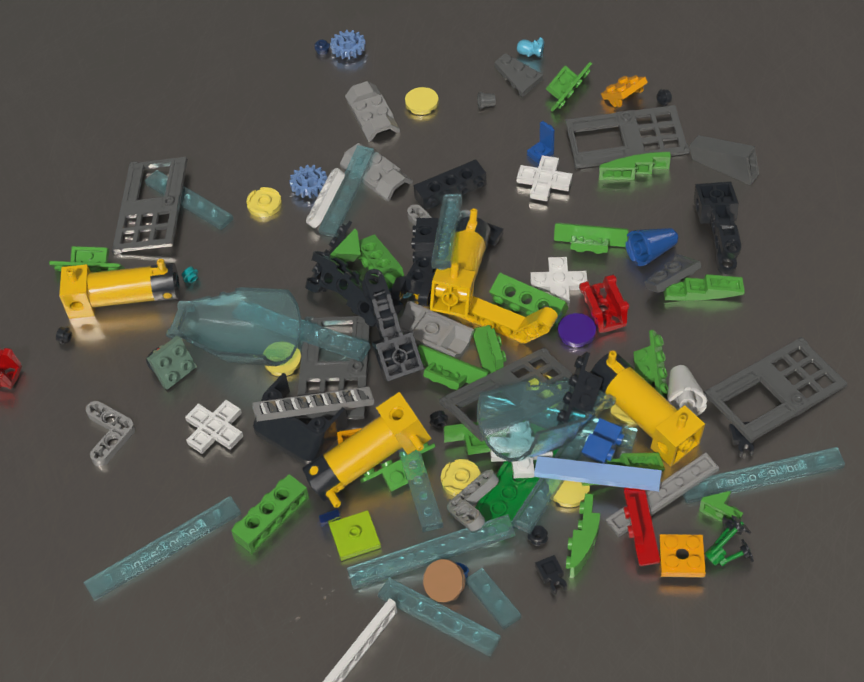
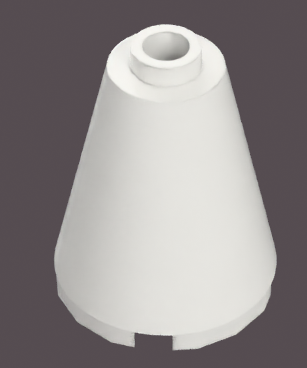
M684 365L673 367L669 375L667 400L677 410L685 405L696 416L700 415L707 407L705 393L688 367Z

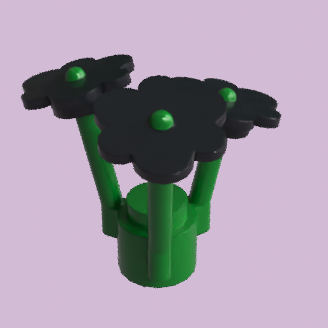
M734 515L731 516L734 522L729 518H722L725 531L704 553L714 566L720 563L723 567L729 561L742 555L745 559L749 558L751 562H754L750 548L744 539L741 540V551L729 557H724L727 553L722 547L735 533L741 535L745 531L751 534V531L744 522Z

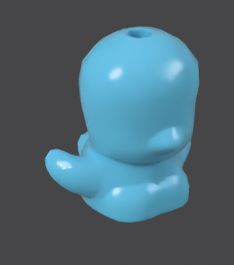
M542 37L533 42L529 40H520L518 42L517 52L519 54L526 55L527 57L536 55L539 58L542 57L544 50V40Z

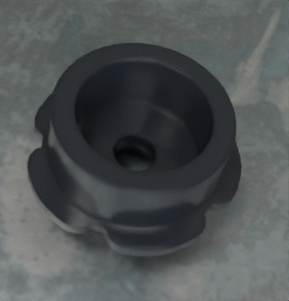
M660 89L656 96L658 103H661L662 106L670 103L672 100L671 92Z
M68 326L65 328L60 327L56 333V341H59L60 344L69 342L72 338L70 328Z
M442 410L435 411L429 416L430 425L436 428L445 426L448 421V415H445V412Z
M536 525L530 529L527 537L533 545L539 546L548 541V532L543 526Z

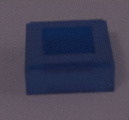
M337 509L319 515L320 526L322 527L330 522L341 519V515Z

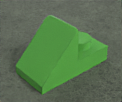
M731 491L706 496L701 500L699 511L722 522V518L725 517L734 522L731 518L732 515L742 521L743 512H740L734 506L727 505Z

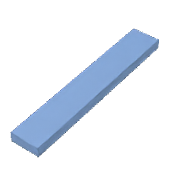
M542 456L537 457L534 477L658 492L662 470Z

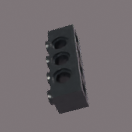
M475 159L413 185L414 197L424 210L434 208L439 204L487 185L486 172Z

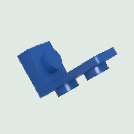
M544 121L540 122V142L527 150V156L538 164L542 155L550 157L554 154L555 130L551 125Z

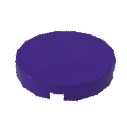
M573 313L565 316L559 322L558 335L562 342L570 347H583L587 343L590 344L595 338L596 325L587 315Z

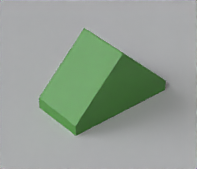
M354 229L330 255L340 258L345 262H354L361 255L358 231Z

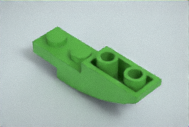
M585 494L584 502L580 501L579 514H583V520L578 521V530L573 529V538H568V550L572 551L571 556H567L566 569H570L571 578H574L587 563L596 544L600 513H592L593 494Z

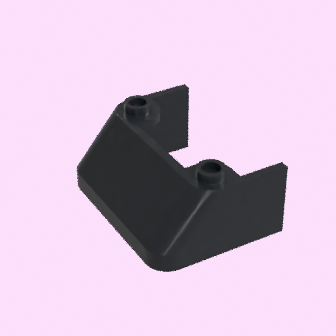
M282 373L267 389L261 401L283 399L290 393L285 373ZM343 407L330 421L324 417H315L308 424H305L295 417H286L257 422L255 417L253 423L256 435L305 465L320 455H324L338 439L337 432L345 431L348 427L346 410Z

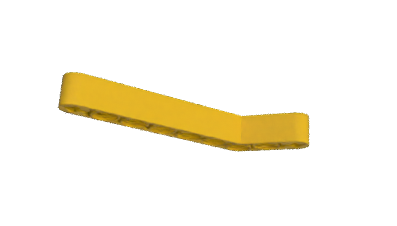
M413 294L414 297L418 300L419 295ZM473 296L467 318L457 317L481 327L490 325L491 329L494 328L498 334L520 343H527L548 333L557 320L558 314L552 308L544 307L524 317Z

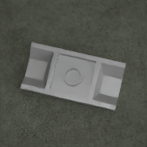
M366 81L353 85L349 89L345 98L368 142L372 141L378 132L388 129L396 133L400 132L390 108L376 85Z
M360 143L347 150L340 163L343 169L387 202L391 199L394 190L404 182L408 184L413 183V180L402 173L400 168L378 152H374Z
M409 300L406 303L403 315L398 320L402 332L406 330L413 332L416 344L424 345L456 359H460L469 347L474 333V329Z

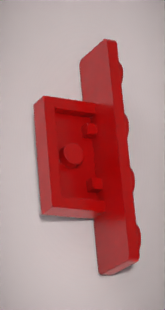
M624 488L627 506H623L625 519H630L631 525L627 526L629 538L634 539L639 566L660 563V557L646 492L641 489Z

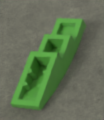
M670 152L632 155L601 164L599 167V180H635V174H652V169H669Z
M708 274L705 275L704 279L685 277L684 282L668 286L664 290L665 300L695 301L744 295L743 278Z
M622 453L619 459H612L606 463L662 470V472L665 470L659 453ZM582 483V486L599 485V484Z

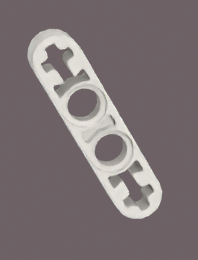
M335 168L329 174L306 219V223L312 228H316L322 222L344 179L345 173L339 168Z

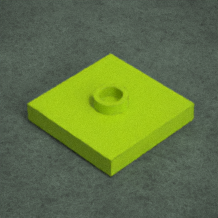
M368 510L329 523L341 561L381 548Z

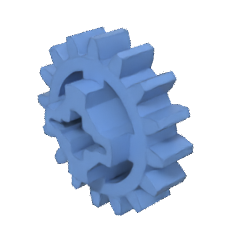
M346 30L343 33L339 31V35L334 34V38H331L330 47L332 54H336V57L341 56L342 59L348 57L349 60L351 56L357 58V54L362 55V51H365V39L363 35H360V32L354 33V30L351 32Z
M306 165V168L300 166L299 171L294 170V174L290 175L291 180H289L292 192H295L296 196L301 194L302 198L306 195L311 198L313 194L317 197L318 192L321 191L327 180L326 172L322 171L321 167L316 169L315 165L312 168H309V165Z

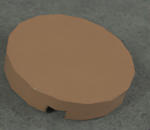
M439 559L427 567L424 573L423 585L431 599L447 603L456 600L460 593L463 592L465 575L463 569L454 561Z

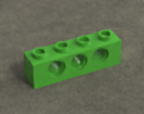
M375 234L359 240L361 255L357 259H361L364 268H368V271L370 269L380 270L384 275L388 289L392 288L396 278L404 276L402 266Z
M502 273L498 274L489 291L494 302L501 305L505 303L516 312H519V310L525 312L526 316L540 310L543 306H549L558 314V318L554 323L556 327H558L559 322L564 318L569 308L566 301ZM510 292H516L514 296L508 297ZM526 299H532L531 303L524 304V301Z
M290 474L281 479L270 493L264 495L260 503L252 507L241 521L235 523L231 530L234 540L253 554L309 499L307 487Z

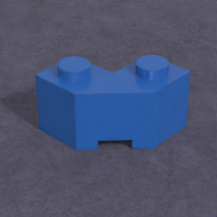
M599 418L593 434L590 433L582 454L602 464L611 461L615 454L616 446H620L625 437L623 428Z

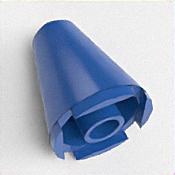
M672 228L633 230L627 234L629 239L626 242V249L632 261H636L638 266H645L674 247L678 242V234Z

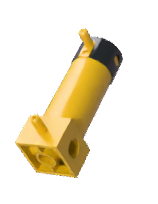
M471 209L470 217L462 218L457 222L444 264H438L432 280L431 311L466 318L468 316L473 301L475 279L491 236L488 224L482 219L477 218V209Z
M158 259L157 265L92 273L89 270L88 264L61 267L59 296L68 318L73 319L95 316V307L177 300L180 294V283L175 263L165 264L163 259Z
M610 351L594 365L590 373L603 378L599 391L612 400L653 439L651 449L655 453H659L660 457L670 467L700 444L705 423L685 405L677 410L616 351Z
M400 392L376 407L381 415L380 417L302 468L308 483L324 502L329 499L335 508L339 507L341 502L336 494L343 490L345 486L402 447L407 455L415 450H423L424 444L431 440V437Z

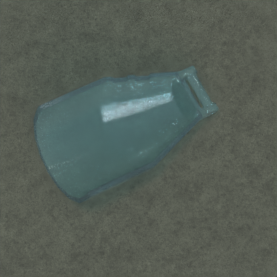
M240 287L236 288L234 292H221L219 296L212 298L206 296L191 301H179L177 305L178 310L172 325L166 332L167 337L173 339L179 336L182 340L227 363L280 366L292 358L298 347L301 334V315L297 301L287 289Z
M569 380L556 381L555 384L547 385L545 381H539V385L520 382L480 393L477 419L483 439L497 457L508 462L523 461L564 448L604 409L611 408L615 404L616 398L599 390L591 412L588 411L584 415L572 410L568 423L558 425L559 421H556L559 411L563 409L564 403L562 400L565 393L569 391Z

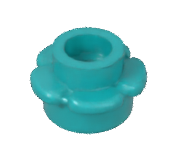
M188 267L181 274L185 283H193L198 279V270L193 267Z

